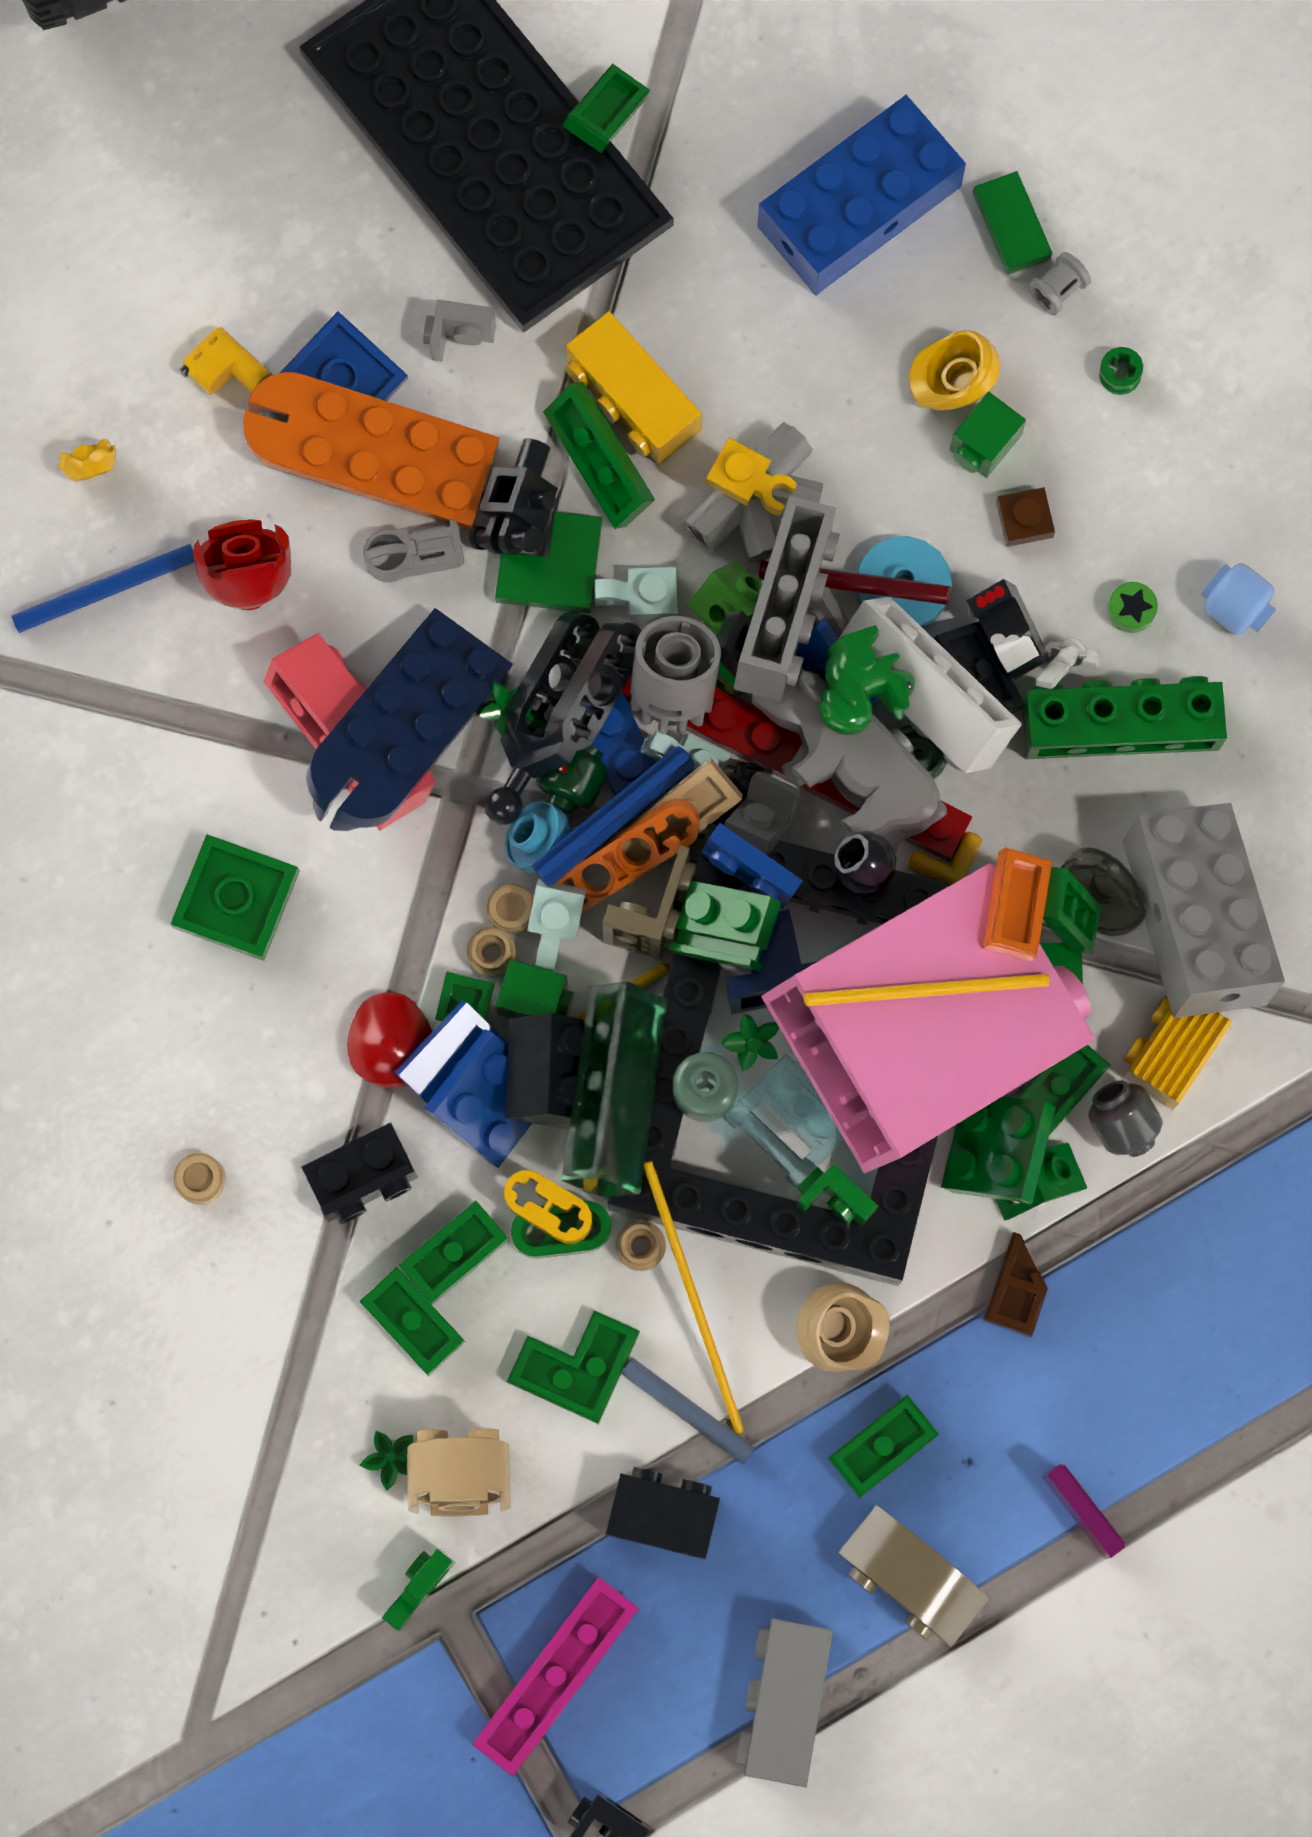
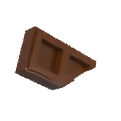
M1013 1232L983 1321L1031 1338L1048 1288L1019 1233Z

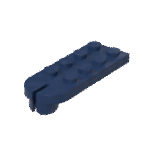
M434 608L315 750L307 769L306 780L308 790L313 798V808L317 819L322 821L343 789H349L353 782L356 781L359 784L337 809L329 828L333 831H350L357 828L378 826L389 820L474 717L480 707L491 696L493 681L501 683L508 675L513 663L441 611Z

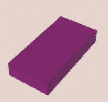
M1065 1464L1055 1466L1042 1476L1104 1559L1112 1558L1125 1548V1542Z

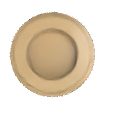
M514 883L497 887L490 894L487 901V914L492 926L504 930L509 935L526 931L534 899L530 891Z
M194 1153L186 1156L179 1162L174 1172V1185L177 1192L186 1201L193 1204L203 1205L211 1203L221 1195L225 1187L226 1177L223 1167L215 1158L208 1154Z

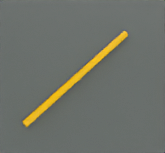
M1048 974L805 993L804 1003L805 1006L1047 987L1050 984V978Z

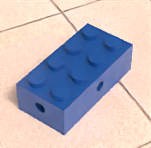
M906 94L760 202L757 227L816 296L961 188L966 162Z

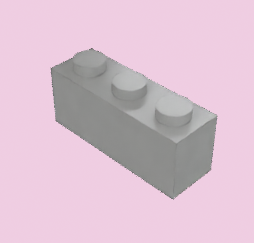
M770 1619L769 1629L759 1627L754 1658L762 1659L763 1665L760 1680L750 1679L745 1710L754 1712L751 1733L741 1731L736 1757L737 1763L745 1764V1776L807 1788L833 1630L777 1619Z

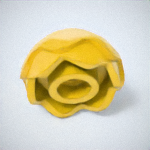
M101 439L97 444L91 446L80 445L70 454L66 452L60 453V463L57 465L60 471L74 482L91 479L113 470L116 461L115 444L111 446L107 439Z

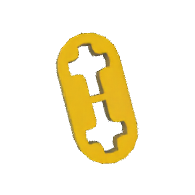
M521 1170L514 1173L507 1180L504 1187V1198L508 1208L518 1217L565 1244L580 1242L590 1233L592 1213L582 1199L531 1170ZM530 1181L537 1184L536 1194L547 1201L544 1208L531 1201L525 1203L523 1207L517 1204L519 1197L514 1188L518 1184L526 1187ZM555 1206L561 1211L569 1213L573 1207L580 1210L578 1219L583 1223V1226L579 1230L571 1227L567 1233L561 1232L559 1230L561 1221L558 1217L551 1214L550 1210Z

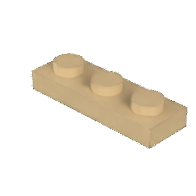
M709 758L617 833L673 799L686 800L697 808L700 815V833L708 824L713 823L742 800V793L715 761ZM674 814L669 815L668 827L656 834L653 825L648 827L657 835L661 848L666 847L662 843L663 836L676 828L682 834L686 833V825L689 820L686 816L678 819ZM640 838L629 839L623 845L624 854L633 861H643L651 854L649 844ZM647 873L632 881L631 883L626 885V887L629 888L631 885H633L636 881H638Z

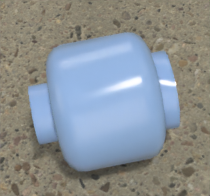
M1238 563L1232 568L1225 564L1201 594L1206 598L1204 604L1205 613L1233 635H1241L1249 627L1258 632L1276 610L1269 604L1274 596L1273 585L1244 563Z

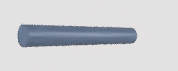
M632 1358L621 1373L743 1465L754 1451L755 1447L636 1359Z

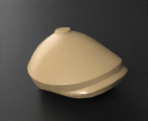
M846 1283L827 1284L814 1291L803 1304L797 1318V1340L805 1358L819 1369L835 1373L864 1370L872 1367L881 1358L888 1340L890 1319L886 1308L859 1287Z

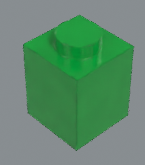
M988 391L953 433L949 450L954 453V460L963 469L971 473L978 471L988 478L1022 436L1026 419Z
M510 959L495 1005L497 1014L511 1019L547 1013L568 1016L574 992L567 990V975Z

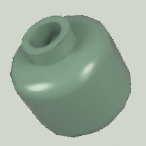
M699 1052L687 1057L677 1067L673 1077V1097L677 1107L687 1117L698 1122H712L724 1117L733 1108L738 1096V1077L734 1067L724 1057L712 1052ZM703 1078V1082L696 1084V1080ZM709 1078L716 1082L715 1086L708 1082ZM707 1088L710 1091L705 1092L701 1091V1089Z

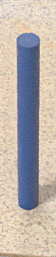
M191 543L11 615L18 633L24 632L194 563L193 548Z

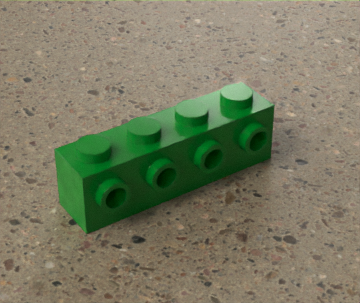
M1190 676L1180 679L1178 684H1160L1159 679L1142 678L1132 681L1130 683L1131 686H1112L1111 682L1106 680L1089 681L1082 684V688L1063 689V684L1057 683L1053 689L1035 685L1034 690H1027L1023 700L1025 705L1022 707L1026 759L1219 751L1227 739L1223 682H1208V677Z

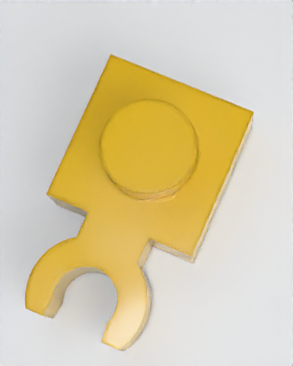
M730 437L705 479V484L745 506L748 505L753 495L761 499L763 507L774 515H781L785 505L773 498L772 491L780 488L793 494L797 483L787 475L778 474L771 476L766 472L771 464V460Z

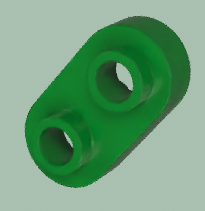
M584 1200L592 1213V1221L596 1224V1230L591 1236H587L584 1240L575 1244L562 1243L546 1234L543 1241L538 1243L532 1242L528 1239L527 1233L533 1225L518 1216L515 1217L512 1223L511 1237L516 1249L524 1256L533 1259L594 1252L603 1247L610 1237L611 1220L609 1214L600 1204ZM555 1206L552 1207L550 1213L560 1219L561 1227L559 1230L561 1232L567 1233L571 1227L577 1229V1225L580 1222L578 1219L579 1209L573 1207L569 1213H566Z

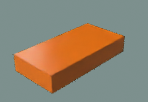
M1006 847L998 852L983 949L1026 961L1037 958L1051 873V860Z

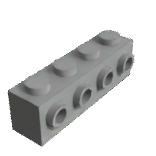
M789 495L739 659L734 689L781 702L786 684L796 687L803 658L795 656L799 642L807 645L809 643L816 616L807 614L811 601L821 602L828 574L820 573L823 560L833 561L840 536L839 533L831 531L836 507Z

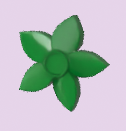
M493 681L491 693L494 701L484 703L477 714L486 720L494 721L497 731L502 736L507 728L505 712L518 687L509 693L502 684ZM528 710L526 717L530 721H534L531 712Z
M744 1013L740 1022L741 1032H732L721 1041L727 1050L737 1053L741 1069L745 1071L755 1064L758 1058L757 1054L765 1059H778L774 1045L768 1040L776 1035L779 1026L776 1022H768L757 1027L753 1017Z
M375 1430L374 1446L378 1453L367 1456L359 1466L369 1471L381 1470V1483L385 1490L388 1491L395 1484L398 1472L407 1475V1447L413 1443V1435L401 1436L392 1445L387 1435Z

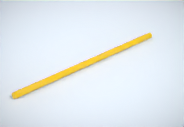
M652 1160L644 1162L642 1165L734 1432L740 1434L745 1430Z

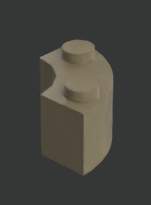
M877 1505L838 1552L839 1555L853 1566L848 1576L871 1595L876 1588H879L910 1614L905 1623L928 1642L936 1635L952 1647L990 1599L934 1549Z

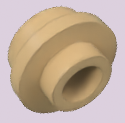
M495 927L481 929L471 937L468 943V961L471 967L483 976H500L506 973L509 960H515L516 958L515 943L512 937L504 930ZM495 945L501 949V955L497 960L488 961L482 956L483 950L487 946Z
M639 1220L627 1224L619 1232L616 1240V1252L620 1261L626 1267L635 1271H647L654 1268L661 1262L666 1251V1241L662 1231L655 1224L648 1221ZM643 1237L650 1242L651 1248L647 1254L637 1255L632 1251L631 1244L636 1238Z

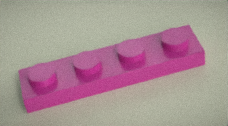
M598 1577L472 1745L513 1777L639 1608Z

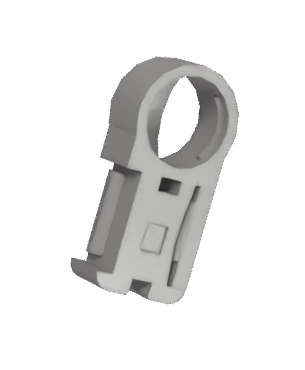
M449 520V527L445 525L411 531V534H408L407 528L380 530L373 533L363 547V558L368 572L375 579L382 582H394L405 577L461 567L464 563V556L457 522ZM383 542H395V543H396V544H388V545H383V546L376 547L378 544H381V543H383ZM406 554L403 563L392 570L378 569L370 562V560L384 555Z

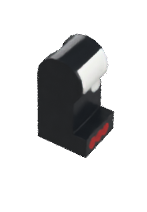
M1002 579L966 600L974 617L979 620L990 643L994 645L1002 665L1012 679L1016 680L1049 661L1046 648L1016 585Z

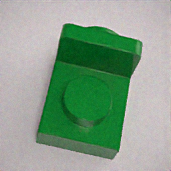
M835 1164L825 1173L817 1167L797 1188L803 1194L796 1205L800 1210L805 1212L826 1192L831 1197L826 1204L847 1224L854 1219L862 1227L878 1208V1205Z

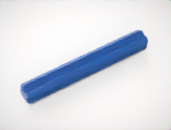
M680 746L674 747L537 859L532 867L538 878L548 886L554 885L693 771L695 763L689 753Z

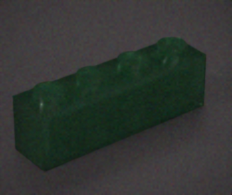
M628 981L590 986L561 1179L562 1182L601 1197L635 1195L641 1192L668 999Z

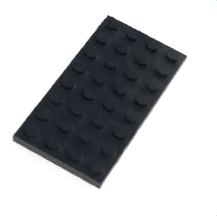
M365 0L299 46L301 56L523 333L674 226L672 215L612 142L600 153L563 127L567 116L579 101L496 0Z

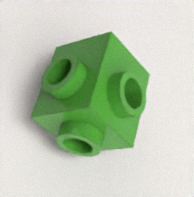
M737 560L713 571L687 605L717 636L728 613L742 610L752 620L762 581L755 575L750 574Z

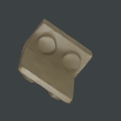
M680 845L657 919L649 917L650 911L634 903L622 902L620 907L608 904L602 922L605 944L660 960L664 947L669 948L671 942H676L679 933L676 925L681 913L680 910H677L679 901L684 902L690 881H693L696 864L690 863L689 847Z

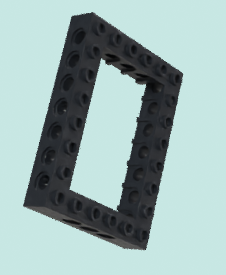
M708 824L701 852L718 825ZM779 841L767 855L803 880L789 901L810 906L809 911L819 913V909L855 917L858 918L857 923L866 925L867 921L884 924L952 885L895 870V875L886 887L875 893L862 895L846 889L838 880L833 868L834 854ZM700 852L693 881L742 891L744 883L734 876L719 870ZM674 952L610 1192L608 1211L663 1225L642 1165L644 1162L652 1160L675 1229L899 1286L903 1281L938 1136L902 1158L877 1169L874 1185L869 1197L878 1205V1208L862 1227L854 1219L849 1224L845 1223L830 1209L811 1205L803 1212L796 1206L798 1201L669 1168L672 1156L674 1157L677 1138L684 1114L677 1107L673 1097V1077L677 1067L687 1057L702 1050L708 1018L712 1014L715 992L720 972L723 968L716 962L687 957Z

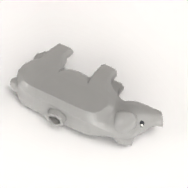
M802 671L798 677L796 687L786 684L781 702L753 694L752 703L778 726L797 732L800 735L802 745L792 761L781 766V770L798 788L803 784L810 788L817 783L821 784L830 779L846 800L861 808L856 814L841 821L850 835L862 831L879 834L885 837L892 846L894 853H896L903 840L927 830L933 823L946 815L947 808L940 801V792L934 779L911 754L913 746L899 729L893 728L889 731L873 714L869 726L865 730L853 735L838 734L824 724L818 709V703L821 701L820 693L829 688L826 681L819 674Z

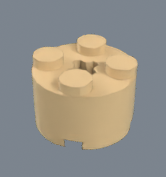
M490 1428L472 1429L468 1431V1437L448 1438V1432L445 1430L432 1429L417 1432V1442L407 1447L408 1511L419 1514L418 1504L431 1506V1516H480L488 1514V1504L500 1502V1512L510 1509V1446L507 1442L499 1440V1430Z

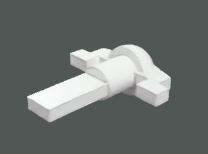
M1068 638L1062 642H1049L1045 647L1048 656L1050 657L1052 654L1056 656L1038 676L1036 686L1053 689L1072 666H1079L1082 662L1083 667L1097 670L1101 665L1098 652L1085 647L1076 638Z

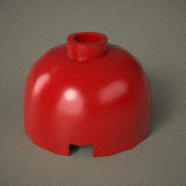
M261 520L231 521L208 531L209 540L205 541L201 546L199 540L194 544L193 557L200 584L213 600L231 608L242 610L260 608L281 594L291 576L289 536L278 525H275L274 532L269 529H263Z

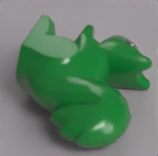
M876 625L843 635L827 651L828 660L825 668V680L829 689L823 690L820 693L821 701L818 703V709L824 724L838 734L853 735L865 730L869 726L873 711L870 698L878 697L896 720H901L903 709L909 708V697L914 690L915 679L910 672L892 670L894 668L893 664L900 658L898 653L876 656L872 644L879 635Z

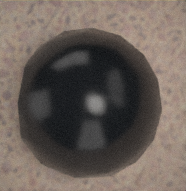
M870 831L855 832L846 837L835 850L833 868L838 880L846 889L862 895L870 894L886 887L895 875L897 858L892 846L885 837Z

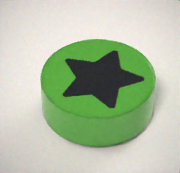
M1127 582L1114 590L1108 602L1107 612L1110 621L1115 627L1124 632L1136 633L1146 629L1152 623L1157 613L1158 602L1154 592L1148 586L1139 582Z

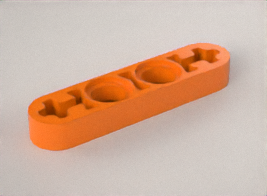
M673 799L664 803L612 836L556 883L571 886V881L568 878L572 877L575 887L586 889L582 913L677 854L680 845L685 847L691 845L696 840L700 829V815L697 808L691 802L683 799ZM674 814L678 819L686 816L689 819L686 825V833L682 834L677 828L671 830L663 836L662 843L666 847L661 848L656 834L668 827L669 815ZM653 825L654 828H655L656 834H655L650 828H648V827H650V826ZM632 838L643 839L649 844L651 854L643 861L630 860L624 854V843ZM600 864L609 871L610 880L604 886L593 887L584 880L583 870L588 865Z

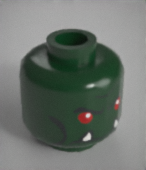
M589 746L582 751L576 752L569 764L537 777V786L547 794L545 802L553 804L569 815L574 807L579 809L591 808L595 804L608 776V768L601 761L604 754L598 749Z

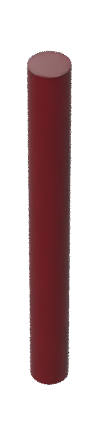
M761 561L759 579L764 580L769 561ZM820 569V573L828 574L825 587L829 589L948 605L950 601L951 586Z

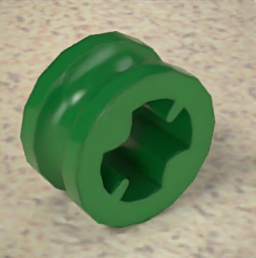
M1117 347L1108 351L1101 361L1099 378L1103 387L1117 395L1129 394L1134 391L1139 385L1144 365L1142 358L1136 351L1127 347ZM1118 362H1125L1128 364V372L1133 376L1129 377L1128 374H1125L1124 380L1116 379L1114 377L1115 370L1109 366L1113 364L1117 368Z

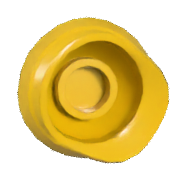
M957 331L945 336L920 351L912 362L909 371V384L914 401L919 406L925 408L951 410L964 407L982 399L988 391L990 392L999 377L1000 356L995 346L986 337L975 331Z

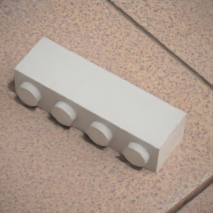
M891 597L864 600L839 639L843 635L876 625L879 635L872 644L876 656L898 653L900 658L893 664L894 668L892 670L910 672L915 679L914 690L909 697V708L903 709V713L911 720L912 728L922 737L930 739L944 753V759L953 768L964 773L991 768L1022 723Z

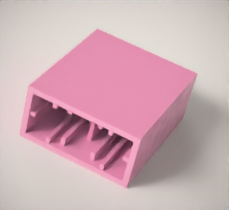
M992 862L795 974L761 996L864 1174L902 1158L1096 1040L1085 1022V1019L1090 1015L1091 1007L1082 983L1066 967L1060 965L1053 967L1040 943L1037 958L1031 961L983 949L996 870ZM1048 974L1050 978V984L1047 987L805 1006L804 1003L805 993Z

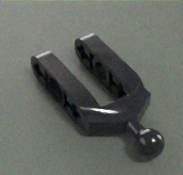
M575 612L565 613L555 622L505 712L507 728L500 741L510 766L514 769L505 785L493 789L486 797L484 803L485 814L492 822L498 825L514 823L522 813L523 804L520 796L530 778L535 779L569 764L576 752L586 749L593 743L632 675L636 642L642 631L639 626L630 622L610 620L600 628L595 618ZM575 627H578L576 632L580 636L578 643H576L577 637L573 634ZM619 635H621L620 641H621V643L624 645V647H623V649H622L621 652H620L621 646L619 645V643H617V639H618ZM561 650H565L563 654L570 656V658L560 655ZM605 658L608 659V660L606 661V663L612 664L613 667L610 666V665L604 664ZM558 665L561 671V678L559 683L554 688H551L549 674L551 669ZM598 673L601 678V687L599 692L592 697L589 684L591 678ZM536 694L547 697L546 702H542L544 698L538 697ZM580 703L583 704V705L589 706V707H590L589 711L586 712V709H587V708H586V707H583V706H580ZM529 709H531L530 712L532 717L534 718V721L531 725H529V718L526 717L527 711ZM572 719H574L573 725L577 728L574 735H572L573 730L569 726Z

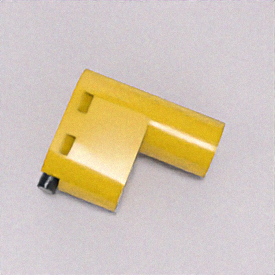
M222 327L215 329L185 358L183 361L184 365L179 369L184 377L189 376L209 395L216 393L233 376L252 393L260 382L273 375Z

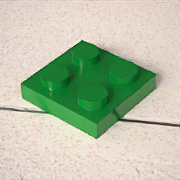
M206 834L170 925L176 930L264 961L300 870L297 866Z
M1002 1096L956 1124L941 1188L952 1193L1032 1204L1056 1107L1045 1101Z

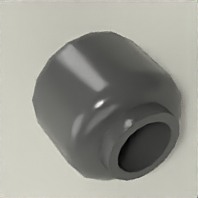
M1120 1080L1109 1083L1098 1090L1093 1096V1104L1090 1107L1088 1118L1105 1149L1115 1155L1129 1154L1131 1157L1143 1155L1152 1149L1155 1145V1138L1161 1131L1163 1121L1146 1089L1141 1085Z

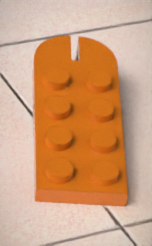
M294 372L274 374L260 382L249 397L248 411L245 410L243 418L244 437L250 451L258 460L269 467L450 524L449 520H454L457 522L458 527L470 531L500 438ZM272 411L289 418L287 423L259 414Z

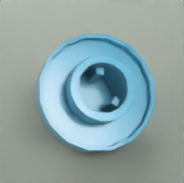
M545 801L533 802L522 809L520 817L514 823H511L505 840L506 857L512 865L525 872L535 874L532 867L533 863L570 833L569 820L563 810Z

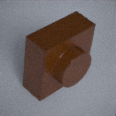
M1045 487L997 497L996 505L1006 547L1054 537L1055 529Z

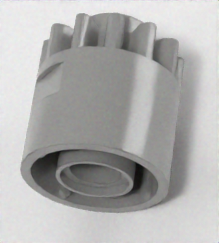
M668 616L651 622L639 634L635 648L630 693L632 694L631 710H642L641 724L648 725L655 720L659 723L658 731L661 734L667 732L668 726L675 725L676 730L680 734H685L688 720L696 726L703 725L704 714L712 711L721 658L719 641L706 625L688 617Z

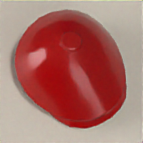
M395 992L380 993L362 1002L352 1020L347 1039V1054L350 1064L360 1077L376 1086L384 1088L406 1086L394 1072L433 1032L427 1018L416 1003L406 995Z

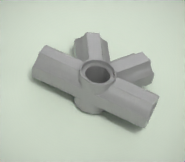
M783 422L755 450V452L771 460V464L766 472L771 476L778 474L787 475L797 483L793 494L779 488L772 491V496L776 501L784 504L785 507L789 495L819 503L823 483L791 475L812 454L813 448L807 442L806 437L794 426ZM715 490L684 521L683 525L689 531L692 538L712 553L738 528L748 562H760L771 557L781 524L780 518L783 517L785 507L781 515H774L763 507L761 499L755 495L752 496L748 505L745 506Z

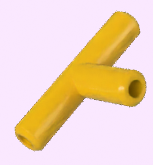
M964 833L950 865L921 852L913 851L907 867L931 879L954 884L970 875L968 872L982 843V839L975 833Z

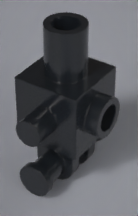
M525 438L523 439L514 467H493L486 490L482 493V502L479 511L490 519L487 528L475 526L471 530L469 541L474 549L484 550L487 548L493 554L505 553L511 555L519 554L522 550L525 552H536L541 544L539 532H544L551 509L555 506V496L558 490L556 486L541 477L551 449L547 444L539 440Z

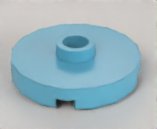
M909 536L888 538L873 546L861 560L858 570L860 574L889 578L907 576L912 581L948 585L952 588L950 567L941 552L926 541ZM857 593V600L860 605L864 600L887 598L885 596ZM892 598L922 628L934 623L947 606Z

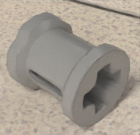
M1062 252L1056 258L1057 264L1041 279L1034 278L1029 282L1028 290L1031 296L1051 315H1057L1062 309V303L1078 288L1085 289L1091 283V277L1084 265L1068 252Z

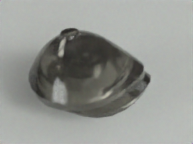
M1081 848L1073 852L1061 865L1060 868L1069 869L1102 907L1097 932L1112 937L1126 935L1136 930L1142 924L1147 908L1144 894L1130 871L1114 855L1102 849Z

